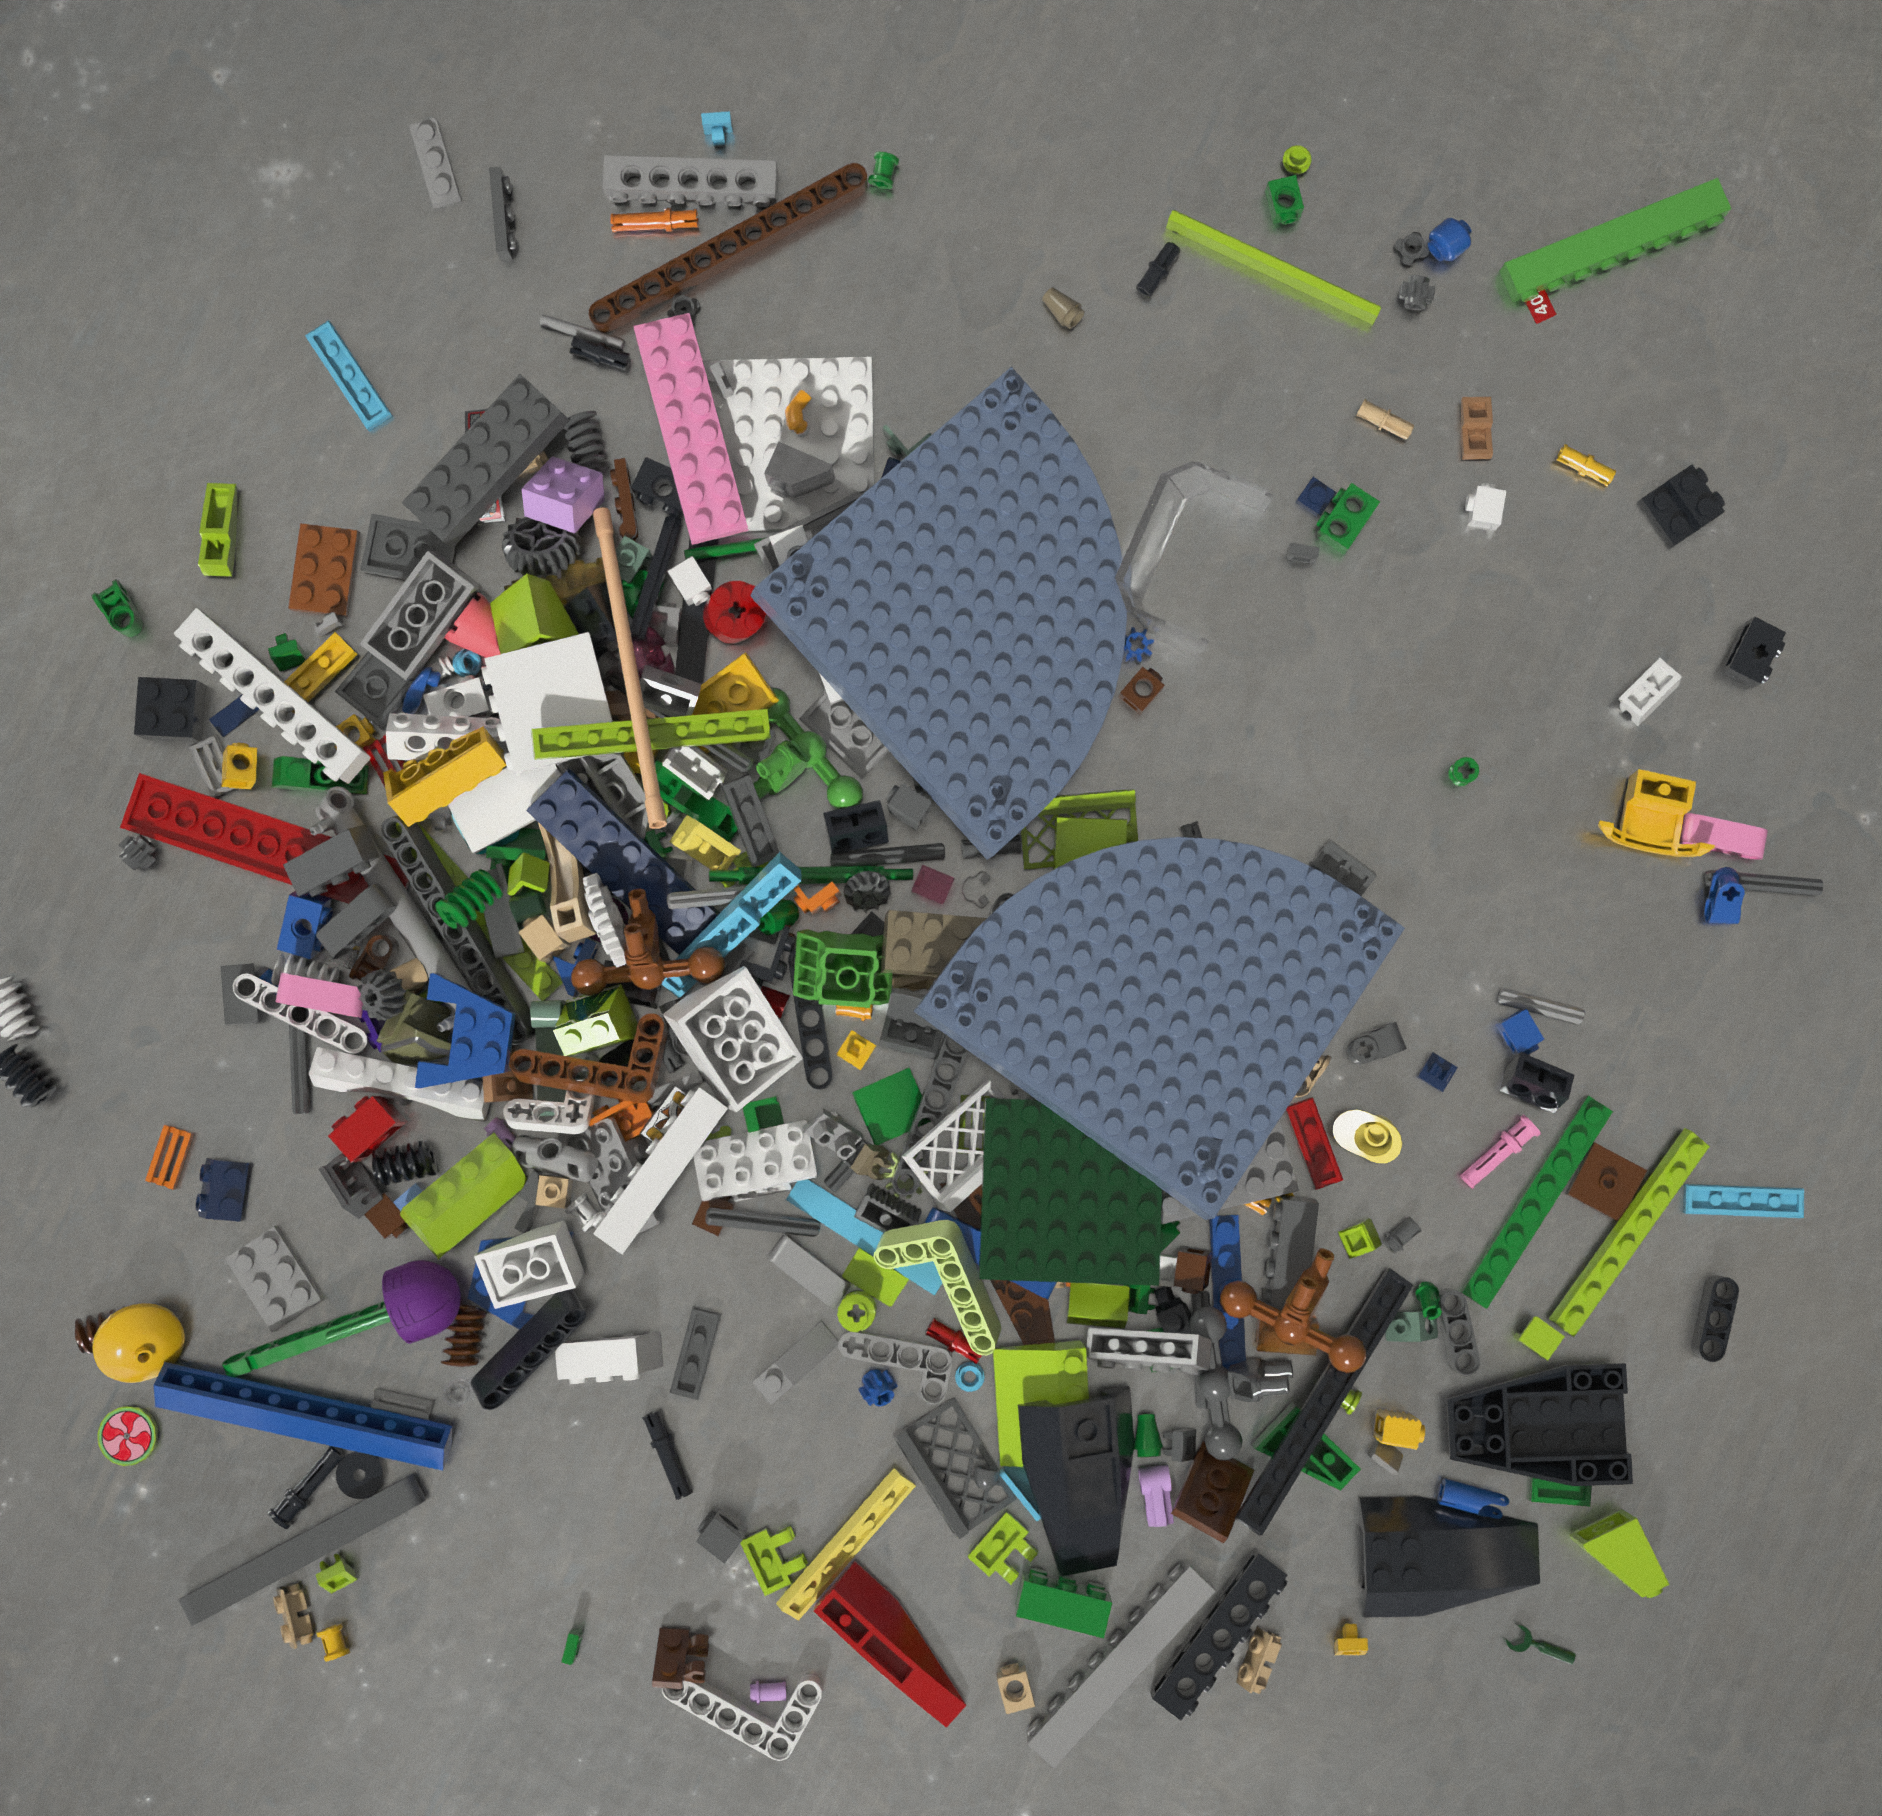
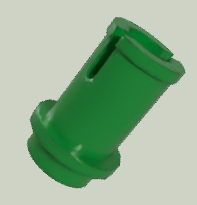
M1431 1282L1420 1283L1415 1291V1296L1421 1303L1424 1318L1427 1317L1429 1320H1434L1442 1314L1437 1298L1439 1290Z

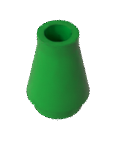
M1155 1414L1137 1415L1138 1424L1134 1450H1137V1457L1161 1456L1163 1445Z

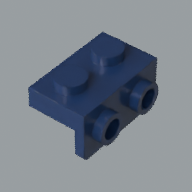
M206 1158L205 1164L201 1166L199 1175L200 1181L203 1182L201 1194L197 1195L195 1203L196 1211H199V1217L241 1222L249 1163Z

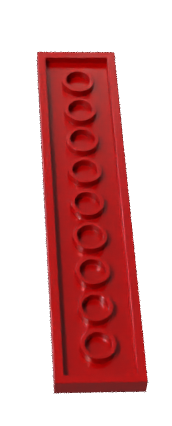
M141 773L137 777L120 825L122 829L290 885L292 883L283 864L332 838L324 834L312 835L309 829ZM384 855L407 890L410 881L396 858ZM353 871L348 874L349 880L335 886L332 883L327 885L328 891L321 895L349 904L367 889L369 885L361 873L355 874Z

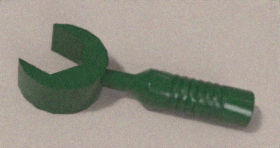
M1515 1623L1523 1630L1521 1641L1511 1644L1504 1638L1506 1645L1515 1652H1523L1530 1646L1538 1648L1540 1653L1572 1665L1575 1661L1576 1654L1545 1641L1539 1643L1532 1640L1531 1632L1521 1623Z

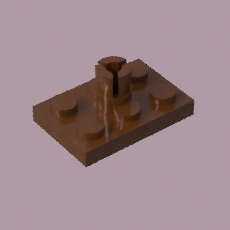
M1202 1441L1196 1451L1171 1514L1224 1544L1230 1535L1236 1520L1234 1517L1241 1507L1255 1470L1234 1458L1226 1461L1216 1459L1208 1452L1205 1442Z

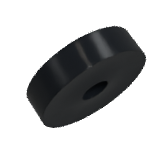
M354 1451L346 1455L340 1461L336 1470L338 1487L345 1495L354 1499H365L372 1496L381 1488L385 1480V1467L379 1456ZM358 1469L365 1472L364 1479H359L356 1476Z

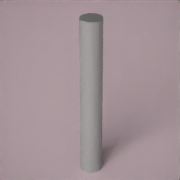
M544 314L540 318V326L573 336L576 335L596 343L601 341L606 343V346L622 350L625 344V339Z

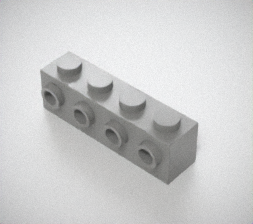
M1088 1328L1086 1355L1088 1359L1096 1361L1097 1367L1115 1369V1364H1125V1369L1142 1371L1143 1366H1152V1371L1170 1373V1368H1180V1373L1198 1375V1370H1209L1212 1340L1195 1334Z

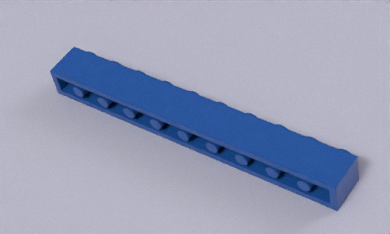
M164 1362L153 1385L155 1407L437 1470L443 1471L452 1448L453 1426L167 1362Z

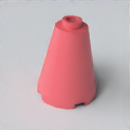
M478 592L444 638L485 658L499 655L500 650L490 602L484 595Z

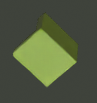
M523 852L509 869L507 894L514 896L523 885L542 893L545 892L548 886L550 863Z
M1534 1316L1521 1334L1516 1332L1513 1338L1548 1361L1565 1336L1539 1317Z

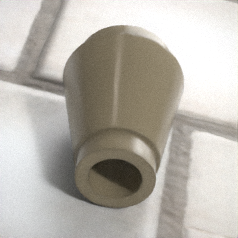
M1051 287L1042 298V301L1046 303L1061 326H1067L1071 329L1084 316L1085 311L1081 308L1082 305L1079 302L1056 290L1054 287Z

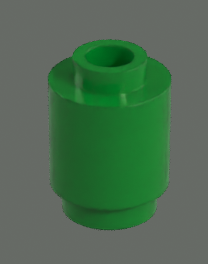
M781 899L760 918V925L757 928L765 935H772L782 931L785 924L793 926L799 918L797 905L792 900Z

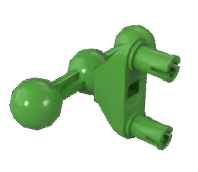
M771 687L779 701L767 709L769 723H776L790 741L785 740L777 745L769 757L756 765V770L760 776L753 785L758 798L761 799L767 794L776 795L802 774L805 768H813L828 786L827 799L834 809L838 810L861 804L863 788L860 782L854 777L841 776L825 757L827 745L824 739L816 732L804 731L789 713L790 699L788 695L779 688Z

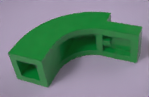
M657 760L655 768L660 796L663 801L684 815H688L730 842L738 829L729 806L714 797L708 800L663 766L662 762Z

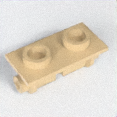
M299 1583L287 1586L288 1592L285 1593L283 1589L276 1588L277 1596L273 1597L277 1614L282 1613L285 1624L280 1626L283 1641L285 1644L289 1643L290 1647L294 1649L297 1648L296 1641L300 1640L301 1645L313 1642L312 1636L314 1635L309 1614L297 1616V1612L308 1609L304 1590L299 1587Z
M1257 1626L1254 1635L1249 1641V1649L1243 1664L1239 1667L1236 1683L1249 1693L1255 1692L1260 1694L1262 1689H1266L1272 1668L1265 1666L1264 1663L1265 1661L1275 1663L1282 1643H1280L1281 1636L1274 1633L1269 1634Z

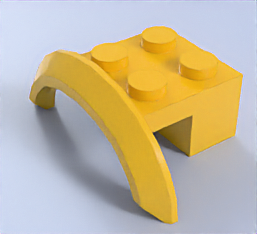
M1638 769L1628 779L1620 830L1614 827V823L1601 820L1598 822L1600 830L1611 841L1645 852L1677 857H1697L1715 848V845L1702 842L1679 844L1684 815L1692 809L1696 781Z

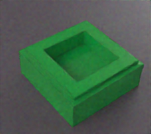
M573 1627L570 1630L561 1663L572 1665L576 1661L584 1633L582 1629Z

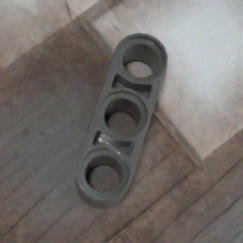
M374 884L365 889L317 932L316 937L332 959H338L352 950L396 910V906L380 884Z
M1445 1288L1439 1292L1437 1298L1442 1310V1314L1438 1318L1448 1362L1454 1371L1470 1376L1479 1370L1480 1357L1467 1300L1461 1292ZM1450 1295H1455L1458 1302L1453 1310H1447L1444 1306L1445 1299ZM1457 1324L1463 1325V1336L1459 1339H1453L1451 1335L1452 1328ZM1468 1353L1471 1357L1470 1365L1466 1368H1460L1458 1358L1462 1354Z

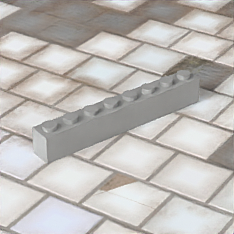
M1188 1561L1183 1566L1178 1564L1168 1575L1170 1581L1163 1588L1158 1586L1148 1597L1149 1604L1143 1610L1138 1608L1130 1616L1128 1627L1123 1632L1118 1630L1109 1639L1108 1645L1110 1646L1103 1654L1098 1652L1094 1655L1087 1665L1089 1669L1082 1677L1079 1674L1075 1676L1067 1686L1069 1691L1062 1699L1059 1696L1055 1698L1048 1706L1047 1711L1049 1713L1042 1721L1040 1719L1035 1720L1028 1728L1027 1745L1053 1769L1216 1592L1214 1586Z

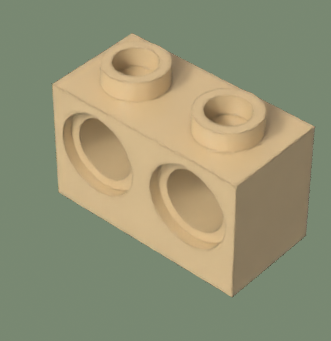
M535 914L522 923L524 928L519 931V934L539 961L550 963L554 960L553 956L558 957L571 947L569 942L555 934L553 920L545 915L538 917Z

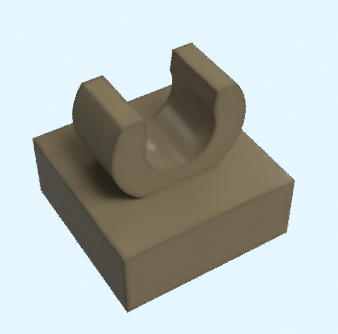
M865 1144L850 1168L857 1175H867L871 1179L882 1180L884 1177L879 1173L881 1167H891V1163L887 1159L890 1152L881 1145Z

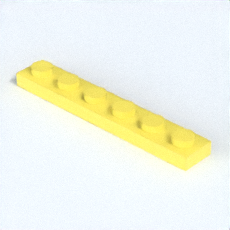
M893 1468L777 1601L776 1604L781 1611L798 1621L916 1487L911 1479Z

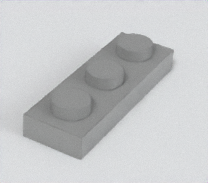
M434 117L409 125L434 209L462 201L437 118Z

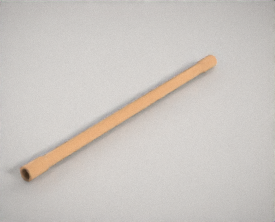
M602 507L593 511L595 529L599 538L646 798L645 807L650 828L658 829L666 826L667 820L663 799L660 796L613 538L614 530L611 513L608 508Z

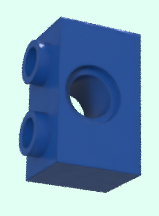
M296 891L289 894L277 950L311 959L319 952H322L324 946L318 940L316 934L332 918L333 909L330 908L332 898L322 895L312 898L310 894L298 897ZM303 919L311 923L312 930H308L303 926Z

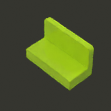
M860 1247L842 1274L844 1279L889 1307L894 1304L909 1280L894 1269H885L877 1265L874 1256Z
M1071 1283L1066 1323L1125 1329L1128 1321L1129 1287L1096 1283Z

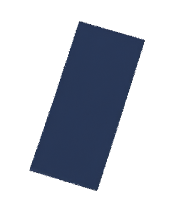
M240 695L209 720L220 735L224 737L256 713L259 708L256 706L254 710L240 700L242 696Z

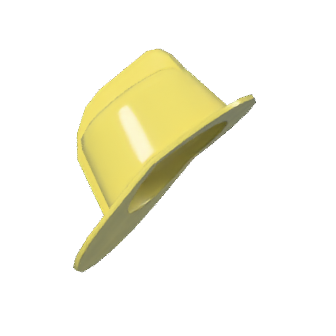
M1356 1109L1340 1114L1334 1122L1333 1133L1338 1144L1346 1150L1372 1162L1388 1163L1394 1160L1401 1152V1135L1387 1117L1373 1115Z

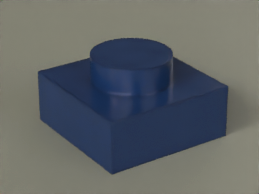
M1313 476L1296 500V503L1320 518L1337 492Z

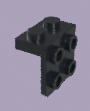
M785 924L770 969L745 960L741 961L739 968L746 967L758 986H762L763 981L776 985L777 979L783 980L788 965L784 962L786 952L790 953L794 949L797 936L793 934V928Z

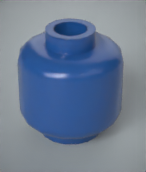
M1446 218L1429 234L1428 248L1431 254L1439 261H1454L1470 247L1471 228L1464 220L1458 221L1454 218Z

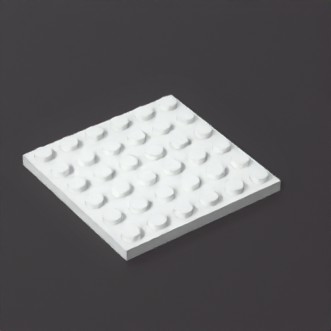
M872 357L703 360L748 526V531L746 532H779L857 491L861 496L874 485ZM716 362L721 363L734 391V395L724 399L709 367ZM801 389L812 399L802 410L803 420L808 423V427L802 434H796L794 430H790L787 426L785 410ZM779 441L832 464L835 480L833 484L793 498L787 495L786 498H782L770 491L771 488L768 487L764 472Z

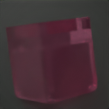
M922 864L911 894L944 904L955 878Z

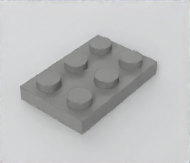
M278 1226L272 1227L225 1258L272 1333L324 1300Z

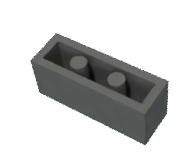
M362 825L339 833L283 864L297 896L310 894L313 898L327 892V885L332 883L335 886L349 880V873L354 871L355 874L371 868L370 862L380 856L366 826Z

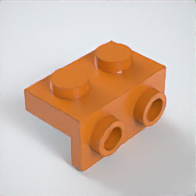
M831 882L810 899L797 886L794 890L798 895L793 899L805 914L811 911L815 916L823 909L827 913L840 903L838 898L842 894L836 885Z
M618 1099L619 1104L611 1108L605 1105L592 1112L594 1117L590 1120V1127L608 1117H613L625 1142L641 1135L640 1131L654 1113L648 1101L637 1103Z

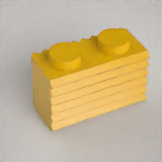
M1379 1408L1376 1410L1373 1437L1381 1444L1417 1449L1418 1444L1424 1441L1425 1425H1422L1421 1421L1411 1413L1406 1414L1405 1412H1394L1392 1409L1388 1411L1387 1409Z

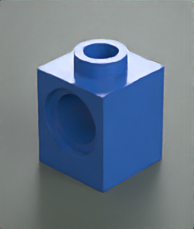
M1527 1009L1519 1010L1496 1024L1513 1055L1520 1052L1529 1055L1540 1048L1538 1043L1545 1040Z

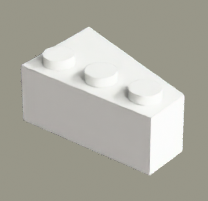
M660 1331L638 1336L628 1334L623 1335V1337L564 1341L555 1350L558 1380L569 1379V1384L585 1383L587 1378L596 1377V1382H608L614 1380L613 1376L622 1375L623 1380H636L641 1378V1373L663 1367Z

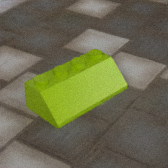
M492 1133L404 1206L400 1216L439 1260L520 1192L528 1179L512 1152L495 1133Z

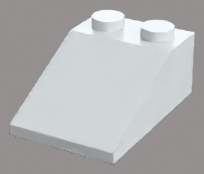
M565 1220L535 1228L474 1255L495 1309L576 1288L585 1274Z

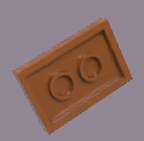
M300 523L288 606L290 610L325 615L335 612L339 616L348 617L360 535L358 530Z

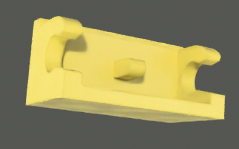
M686 815L669 841L710 870H716L717 868L718 870H727L735 857L741 852L740 849L688 815Z

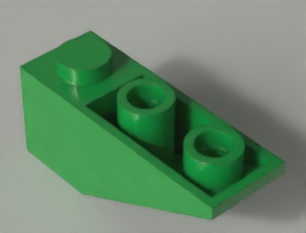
M280 756L274 758L271 787L327 792L332 787L338 786L345 788L351 794L366 795L369 766L364 765L348 784L340 778L335 782L322 771L326 766L319 760L314 764L306 758Z

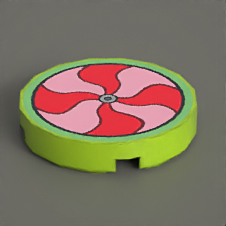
M137 1406L119 1407L108 1413L100 1423L97 1433L98 1446L103 1455L112 1463L122 1466L136 1465L147 1459L156 1449L158 1442L157 1434L159 1433L158 1425L154 1417L144 1408Z

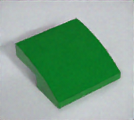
M906 1068L852 1092L874 1145H880L909 1132L922 1097L910 1068ZM921 1119L918 1123V1127L923 1126L931 1121L928 1119Z

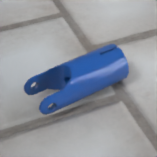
M1443 1478L1438 1491L1437 1503L1476 1515L1500 1519L1503 1516L1502 1511L1499 1508L1490 1506V1504L1507 1506L1509 1499L1507 1496L1491 1490Z

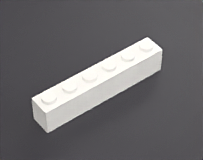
M700 1087L696 1092L690 1089L680 1103L685 1108L678 1117L672 1114L663 1127L667 1131L661 1141L657 1138L653 1140L645 1153L650 1155L643 1165L637 1162L627 1176L632 1181L626 1189H623L621 1186L610 1200L614 1204L608 1214L602 1211L592 1225L596 1228L593 1234L622 1255L728 1109Z

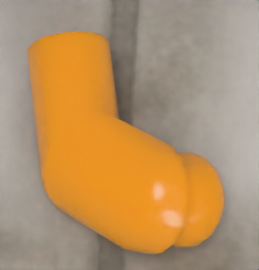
M801 389L785 410L787 426L790 430H794L796 434H802L808 427V423L803 420L802 410L812 399Z

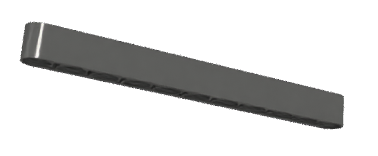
M1001 894L993 903L989 916L999 907L1001 901L1008 900L1014 894ZM946 1034L943 1037L891 1178V1187L900 1196L912 1195L916 1192L921 1182L902 1155L925 1136L918 1130V1123L921 1119L930 1120L933 1128L944 1119L968 1054V1050L964 1047L960 1052L952 1051L948 1045L950 1037ZM941 1064H949L953 1068L954 1073L951 1079L946 1080L940 1077L938 1068ZM938 1091L942 1094L943 1104L940 1107H933L929 1104L928 1095L930 1092ZM922 1149L923 1158L917 1164L919 1167H926L930 1150ZM902 1174L909 1175L913 1180V1186L908 1191H902L897 1185V1179Z

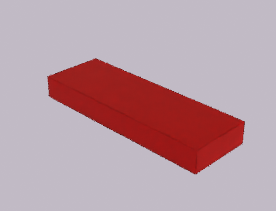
M1311 1097L1288 1105L1286 1113L1314 1190L1343 1181L1314 1098Z

